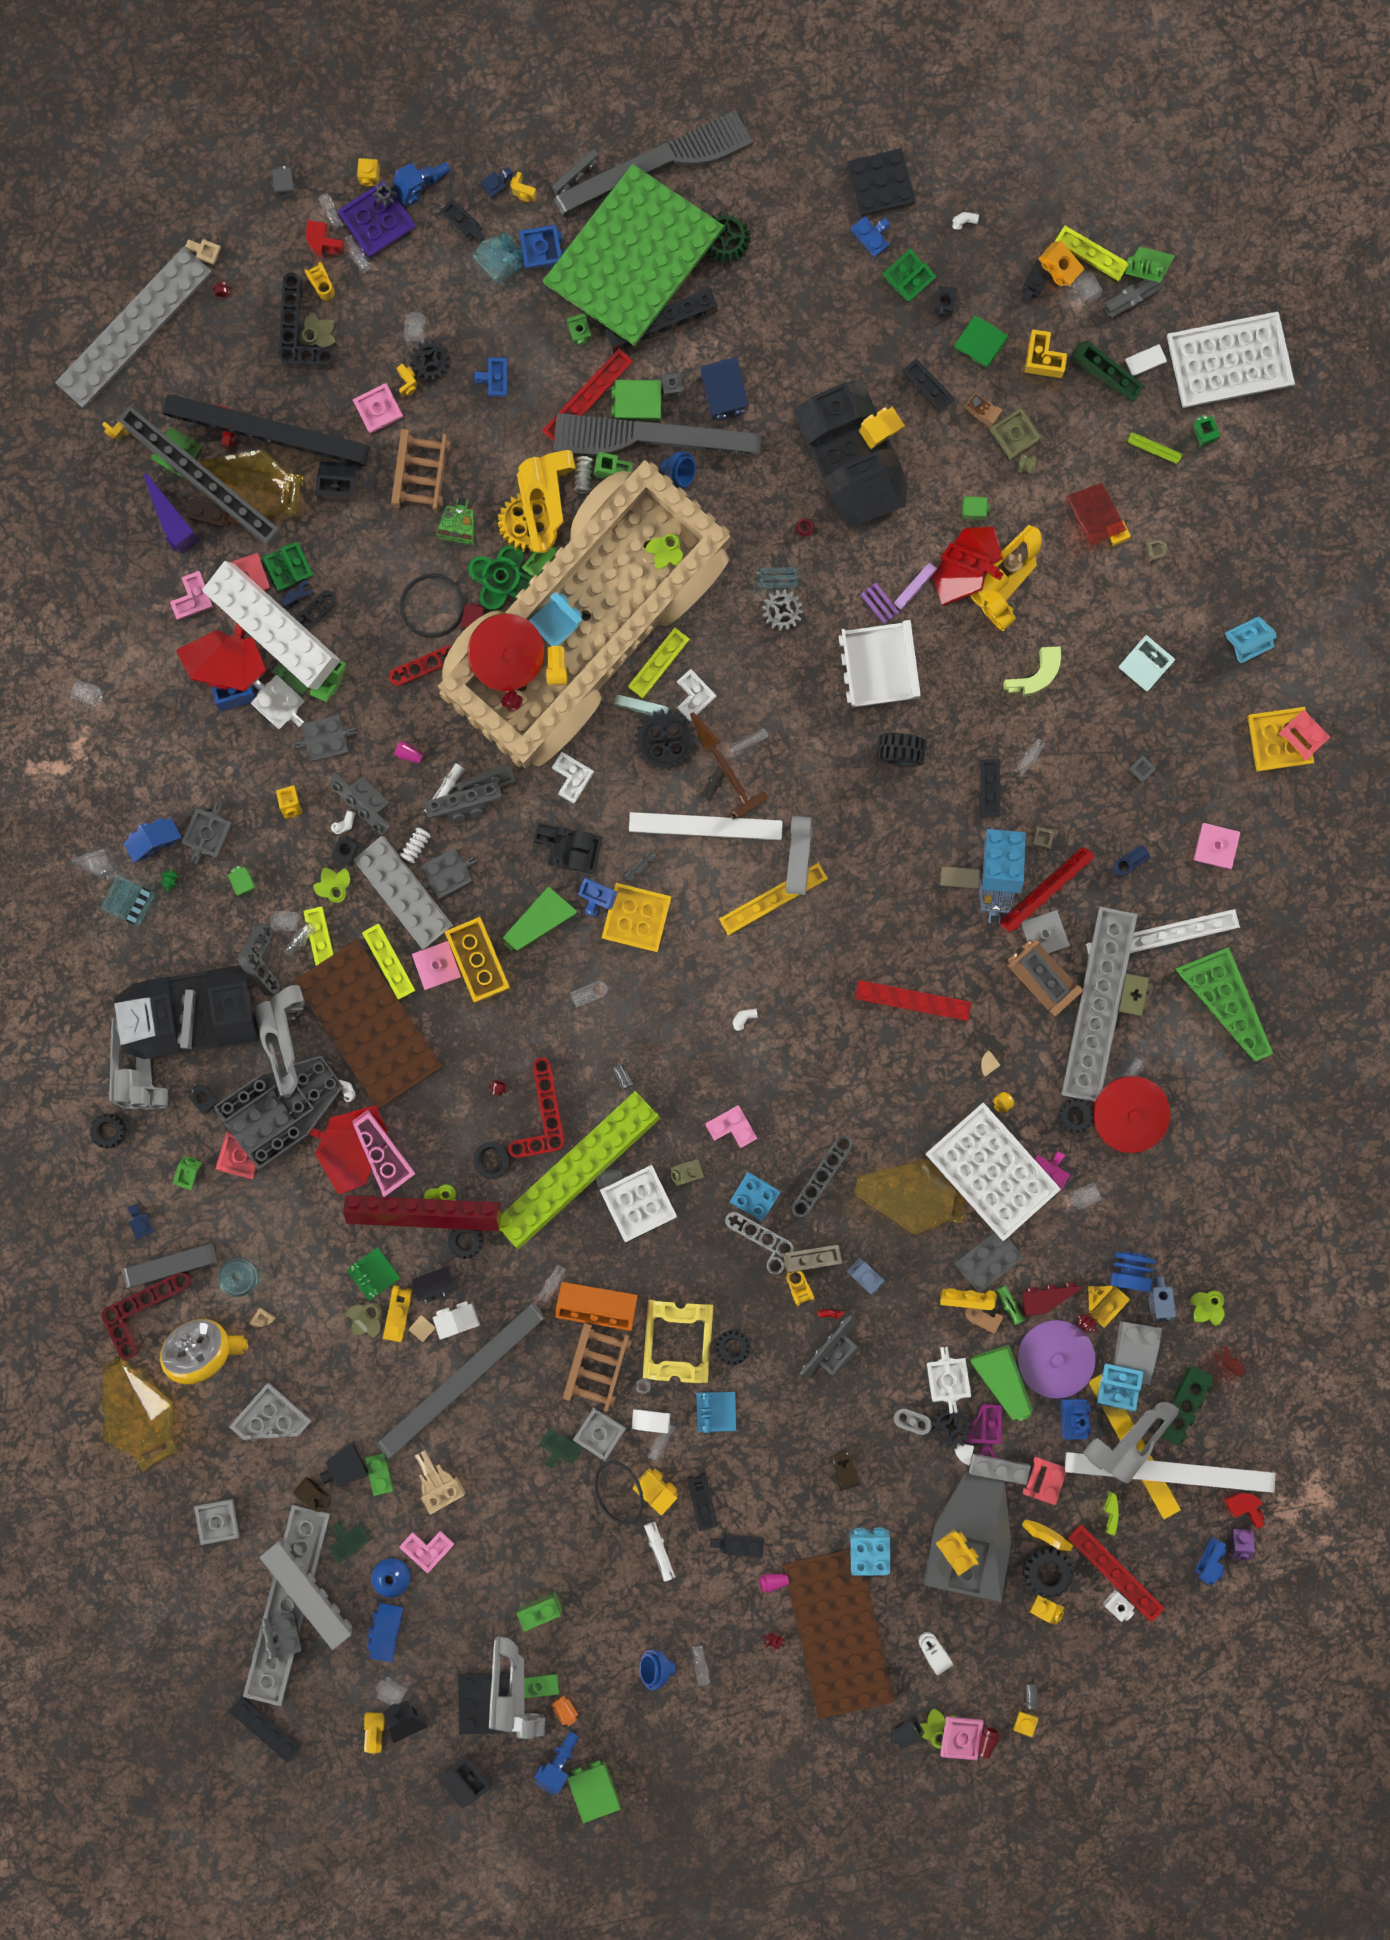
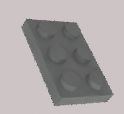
M992 1232L954 1264L976 1292L981 1293L1024 1257L1008 1237L1002 1241L995 1232Z

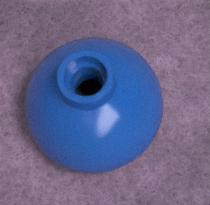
M676 452L668 460L663 461L661 472L673 481L672 485L677 489L679 487L685 489L690 485L695 476L696 465L694 458L688 452Z
M384 1559L372 1571V1585L376 1592L384 1597L394 1598L400 1596L410 1584V1571L406 1564L399 1559ZM387 1576H391L393 1578L392 1583H388L386 1581Z
M658 1650L646 1651L640 1661L639 1671L641 1680L650 1690L662 1688L675 1673L673 1661H669Z

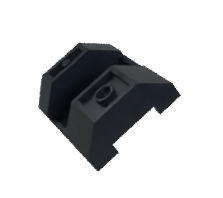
M863 380L840 384L809 398L793 410L795 420L837 513L855 528L905 507L907 499V481L889 439L871 450L859 432L862 427L861 423L864 422L863 420L872 414L874 417L877 416V411Z
M240 965L134 983L114 997L122 1051L135 1057L151 1059L258 1041L250 997L249 979L247 973ZM186 990L197 992L191 1049L180 1048V1044H178V1034L182 1032L180 1014L184 1011L181 1000Z

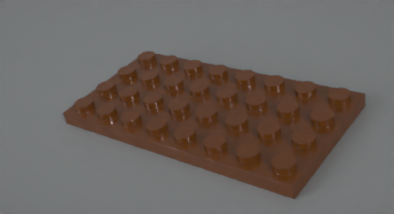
M358 939L293 981L295 985L300 986L304 999L378 1109L443 1067Z
M851 1548L783 1564L785 1575L787 1574L789 1593L818 1719L895 1702L866 1575L851 1574Z

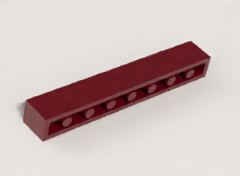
M346 1195L343 1208L346 1224L499 1231L501 1222L499 1202Z

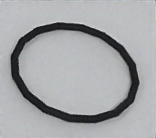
M425 574L415 578L405 587L400 599V612L405 624L414 633L424 637H440L450 633L460 623L464 612L465 599L460 587L452 579L441 574ZM425 578H441L448 581L457 590L461 599V611L457 621L449 629L440 633H424L415 629L408 622L404 612V599L408 590L417 581Z
M613 1460L603 1462L596 1470L594 1477V1493L599 1506L606 1516L615 1523L622 1525L635 1523L641 1516L644 1507L643 1491L639 1480L632 1470L623 1463ZM613 1464L622 1467L636 1483L640 1507L638 1514L632 1520L622 1521L615 1518L608 1512L601 1501L597 1481L600 1471L607 1465Z

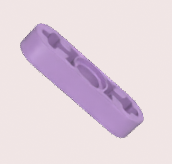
M928 563L897 598L894 604L902 610L929 580L937 568Z

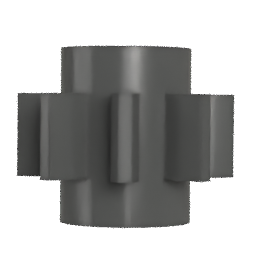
M383 182V185H376L377 192L373 193V197L378 198L376 200L377 205L382 203L387 208L388 204H394L393 197H397V193L393 191V185L387 186L385 182Z

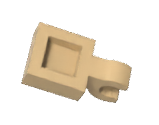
M203 239L201 244L188 240L185 246L190 252L197 253L196 258L215 265L221 250L219 245Z

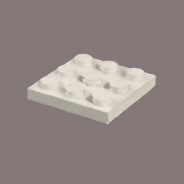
M652 1165L600 1190L625 1242L677 1217Z

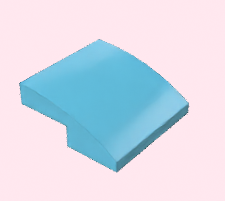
M1105 1364L1096 1404L1135 1412L1138 1394L1141 1391L1143 1372Z

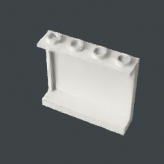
M910 620L898 624L847 631L842 629V635H839L840 646H844L845 652L841 654L842 665L847 667V672L844 673L845 684H849L850 690L846 692L847 703H851L852 707L920 698Z

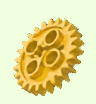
M518 493V499L511 496V503L505 501L506 508L500 509L502 514L498 515L500 520L498 527L501 528L499 529L500 534H504L503 540L509 539V546L515 544V550L521 546L523 552H525L526 548H529L530 552H532L533 549L530 537H528L522 497ZM543 499L531 501L533 512L535 510L542 511L539 515L534 514L536 528L544 529L542 532H537L538 535L543 534L550 525L546 502ZM516 512L523 513L521 516L514 515V513ZM522 529L524 533L517 534L516 531Z

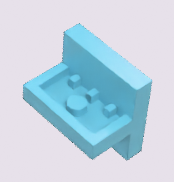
M1259 616L1225 632L1227 640L1234 646L1240 663L1274 648L1273 639L1277 638L1275 631Z

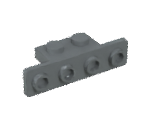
M335 774L329 783L332 789L362 819L370 824L376 833H379L381 836L386 835L390 826L378 814L388 806L389 802L363 776L349 786L338 774Z
M496 781L428 800L424 804L429 819L447 814L450 823H459L465 819L477 818L487 814L485 804L502 799L499 784Z
M852 1315L844 1318L836 1332L829 1335L828 1341L823 1347H819L815 1352V1356L803 1365L800 1374L809 1380L818 1368L822 1366L829 1374L835 1377L860 1349L846 1337L857 1325L858 1320Z

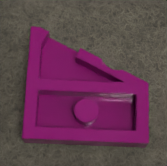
M983 1403L973 1421V1426L969 1429L973 1431V1434L967 1435L970 1441L964 1440L963 1442L1001 1444L1003 1406L1001 1404Z

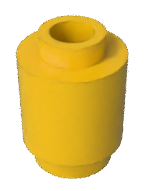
M228 1335L230 1342L228 1355H244V1351L248 1350V1339H245L244 1335Z

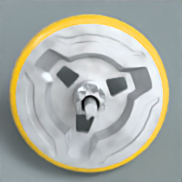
M196 1319L186 1322L177 1327L165 1340L160 1352L161 1367L171 1380L180 1384H196L207 1380L218 1372L225 1363L230 1350L229 1337L224 1328L215 1321ZM202 1338H204V1340H203V1342H202L201 1344L198 1343L199 1340H201ZM186 1352V1356L179 1357L182 1355V1353Z

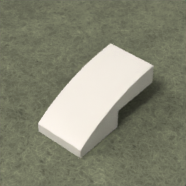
M633 1409L632 1429L669 1433L671 1413Z

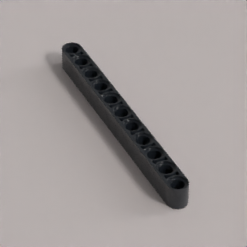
M167 394L162 412L167 417L347 463L359 464V466H366L370 446L363 443Z

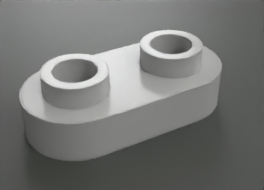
M905 1408L898 1409L893 1416L894 1422L898 1427L919 1435L927 1434L932 1427L931 1421L927 1416ZM902 1414L907 1417L903 1422L899 1419ZM919 1421L925 1422V1426L923 1428L918 1427Z

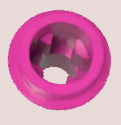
M399 741L394 755L398 756V759L420 763L423 753L406 741Z
M763 1574L762 1577H759L762 1593L767 1592L768 1594L789 1585L787 1574Z

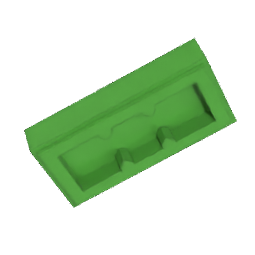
M552 546L545 553L534 552L522 566L521 570L532 578L535 575L539 576L543 572V566L548 561L552 562L555 559V553L558 549Z
M557 1674L524 1677V1698L559 1694Z

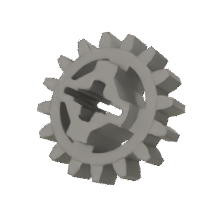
M786 589L783 590L782 594L776 590L775 596L770 593V600H764L767 606H762V610L766 611L762 615L763 618L768 617L766 624L772 623V629L778 626L779 631H782V627L789 631L790 625L795 628V621H801L798 615H803V611L799 610L803 604L797 603L799 597L793 598V592H790L789 595L786 594ZM791 602L795 607V612L790 608ZM785 607L786 612L780 614L779 610ZM770 609L775 613L774 619L770 614ZM789 619L787 622H781V620Z

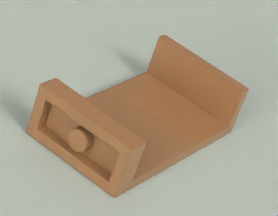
M1029 939L1023 944V950L1019 954L1015 952L1008 958L1009 963L1007 966L1053 1016H1056L1084 990L1068 976L1039 944L1037 939L1033 941ZM1033 948L1070 990L1057 1004L1051 1000L1019 962Z

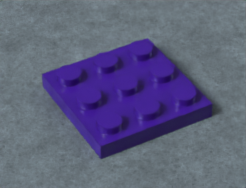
M385 180L377 184V186L383 185V182H385ZM375 186L338 210V214L369 259L416 229L415 224L396 197H393L394 204H388L387 208L382 203L377 205L376 200L378 198L373 197V193L377 192Z

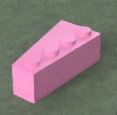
M369 1110L352 1121L383 1197L415 1175L412 1167Z

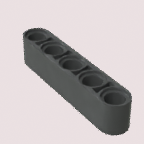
M839 1136L834 1141L794 1201L792 1212L795 1216L804 1217L809 1213L849 1153L852 1141L848 1136ZM840 1139L848 1141L847 1149L842 1150L838 1147ZM830 1155H835L838 1158L835 1166H831L827 1162V1158ZM819 1171L826 1172V1181L820 1182L817 1180V1173ZM814 1187L817 1194L814 1198H809L806 1195L807 1188ZM798 1203H803L806 1206V1211L803 1214H798L795 1211Z
M213 1243L122 1269L126 1288H130L218 1261Z

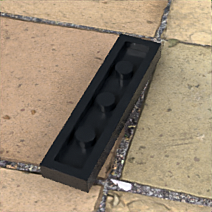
M243 1695L229 1710L230 1714L287 1763L301 1748L295 1740L249 1700L243 1697Z

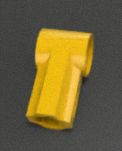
M548 647V685L567 684L564 647Z
M365 1713L364 1752L381 1753L382 1736L386 1722L383 1713Z

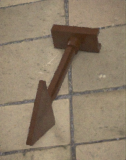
M694 712L690 713L704 751L706 752L711 749L714 758L738 795L737 798L741 805L729 813L732 819L735 820L767 800L769 797L766 792L755 795L752 798L748 792H745L721 751L716 747L720 743L719 739Z

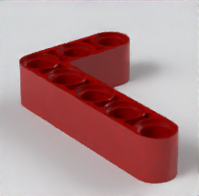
M538 1058L533 1063L545 1135L513 1141L509 1145L508 1151L515 1158L559 1151L565 1144L552 1068L546 1058ZM541 1061L547 1063V1069L544 1072L537 1070V1064ZM544 1080H548L551 1083V1087L547 1091H543L540 1088V1084ZM547 1099H552L554 1102V1107L550 1110L544 1108V1101ZM550 1118H555L558 1122L554 1129H550L547 1126V1121ZM553 1137H559L561 1140V1144L557 1148H553L550 1144ZM535 1140H539L542 1144V1148L539 1151H534L531 1147L532 1142ZM515 1144H521L523 1147V1151L519 1155L514 1154L512 1151Z

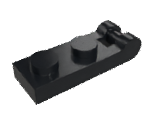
M702 1473L697 1477L688 1476L687 1480L698 1530L702 1531L718 1527L706 1473ZM702 1484L703 1489L696 1491L695 1485Z

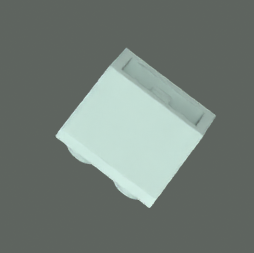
M1145 635L1118 668L1148 692L1175 659Z

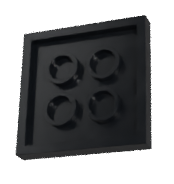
M902 148L847 161L861 217L915 204L916 200Z
M500 1672L498 1696L506 1697L509 1694L510 1672ZM492 1673L458 1674L459 1735L510 1733L489 1729Z

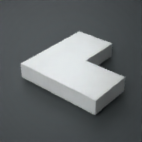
M692 669L677 681L689 695L676 708L681 715L684 714L686 716V720L692 721L690 713L694 712L698 715L717 697Z
M563 752L560 753L552 766L553 770L567 777L558 795L575 804L594 771Z

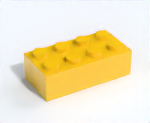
M481 917L445 931L475 1004L511 989Z

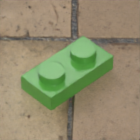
M380 1453L365 1457L373 1495L392 1492L393 1487L385 1454Z

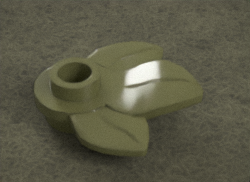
M315 313L310 314L305 319V329L301 333V340L306 346L317 345L321 348H327L336 342L335 338L330 335L334 328L333 320H318ZM308 335L314 336L312 340L307 339Z
M370 1303L366 1306L357 1304L346 1311L345 1315L354 1320L351 1330L352 1335H362L366 1332L372 1338L378 1335L381 1329L379 1319L381 1318L382 1311L377 1304ZM370 1309L375 1310V1316L369 1315Z

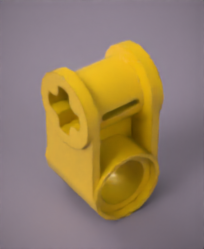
M321 261L318 262L317 266L304 270L320 299L324 301L331 300L334 297L335 291ZM323 287H329L328 291L321 292V289Z
M802 1271L796 1272L801 1276L800 1281L797 1283L790 1281L791 1274L795 1272L787 1273V1282L796 1306L799 1307L801 1303L809 1300L814 1301L815 1298Z

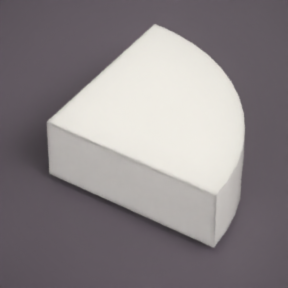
M957 1444V1449L954 1448L957 1457L963 1463L970 1465L974 1446L964 1444V1447H962L960 1444Z

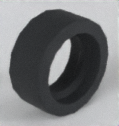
M488 1142L482 1144L476 1150L473 1164L481 1176L495 1179L507 1172L510 1166V1155L503 1145L496 1142ZM489 1149L498 1150L503 1157L501 1168L494 1172L485 1170L481 1165V1156Z

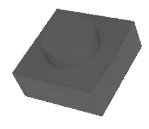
M1142 755L1129 768V771L1143 783L1156 767Z

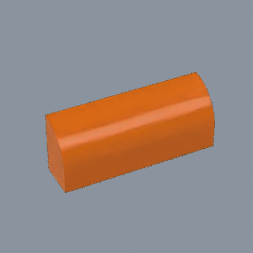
M561 1282L555 1318L631 1331L638 1295Z

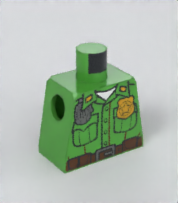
M457 498L456 507H446L437 530V537L439 539L470 545L474 544L475 516L472 510L467 509L468 499Z

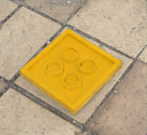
M1305 707L1247 716L1256 772L1314 763L1313 754L1305 761L1302 758V754L1285 737L1279 734L1302 710L1306 711ZM1293 728L1290 730L1308 750L1311 748Z
M615 883L614 890L618 894L612 910L609 909L602 939L658 953L671 896Z

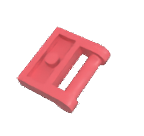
M1302 710L1279 732L1282 737H1285L1302 754V758L1305 761L1330 738L1305 710ZM1292 728L1311 746L1309 750L1290 732Z
M1034 1457V1466L1027 1487L1023 1489L1022 1494L1056 1505L1067 1473L1065 1472V1467ZM1045 1466L1047 1468L1039 1491L1035 1492L1033 1490L1041 1467Z

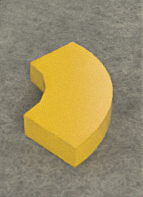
M1026 1519L1022 1523V1526L1033 1537L1049 1543L1057 1550L1071 1551L1074 1546L1063 1536L1042 1524Z

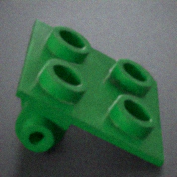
M378 1247L347 1269V1272L368 1301L400 1279Z

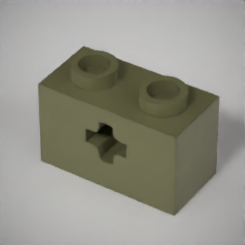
M1131 974L1125 975L1118 1013L1137 1017L1142 1016V1013H1146L1147 1002H1145L1146 994L1149 995L1151 983H1148L1149 978ZM1136 991V995H1139V998L1133 1000L1130 994Z

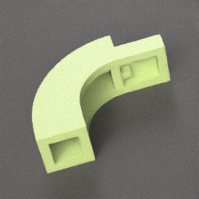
M1041 647L1039 651V671L1030 678L1005 680L1003 683L1004 691L1009 690V693H1019L1020 690H1023V697H1028L1044 690L1052 682L1059 670L1061 647Z

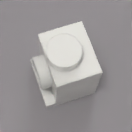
M1114 1590L1102 1603L1121 1622L1124 1619L1128 1621L1134 1614L1132 1610L1135 1607L1117 1590ZM1119 1605H1124L1122 1611H1118Z

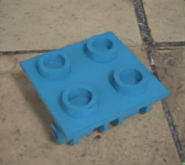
M747 1172L731 1198L730 1203L763 1222L781 1191L752 1173Z
M735 1392L696 1393L697 1432L736 1431Z

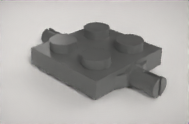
M336 715L302 724L304 740L293 742L295 750L306 747L311 761L348 753L347 737L358 735V732L355 731L357 730L356 726L345 729L341 724L340 716Z
M216 802L212 812H205L196 808L181 842L195 851L190 862L198 865L202 854L218 858L232 826L231 822L219 816L223 804Z
M454 848L421 866L426 875V881L421 885L425 890L431 888L437 898L441 900L473 883L469 876L468 867L478 862L474 856L464 861L459 857Z

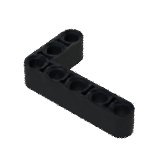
M289 272L283 277L279 358L283 366L287 368L329 370L336 363L330 349L299 347L302 283L296 273ZM290 281H297L295 286H288ZM296 299L293 305L287 304L288 300ZM289 317L295 318L292 323H286V320ZM287 336H294L291 342L285 341ZM285 355H293L290 360H284ZM305 355L312 356L309 361H303ZM324 356L331 357L328 362L321 361Z

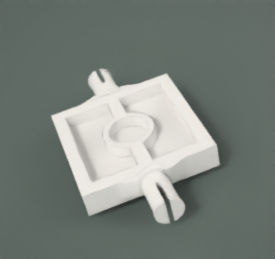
M274 676L265 685L259 680L253 684L259 691L251 704L278 729L289 720H292L298 727L304 723L296 715L298 708L303 704L304 700L280 677Z
M941 1347L942 1359L937 1362L927 1363L932 1403L948 1402L949 1413L953 1414V1409L954 1413H958L956 1401L971 1398L966 1359L949 1358L948 1347Z

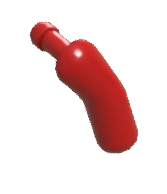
M833 1309L818 1311L820 1318L830 1316L838 1319L845 1314L844 1311L839 1312Z

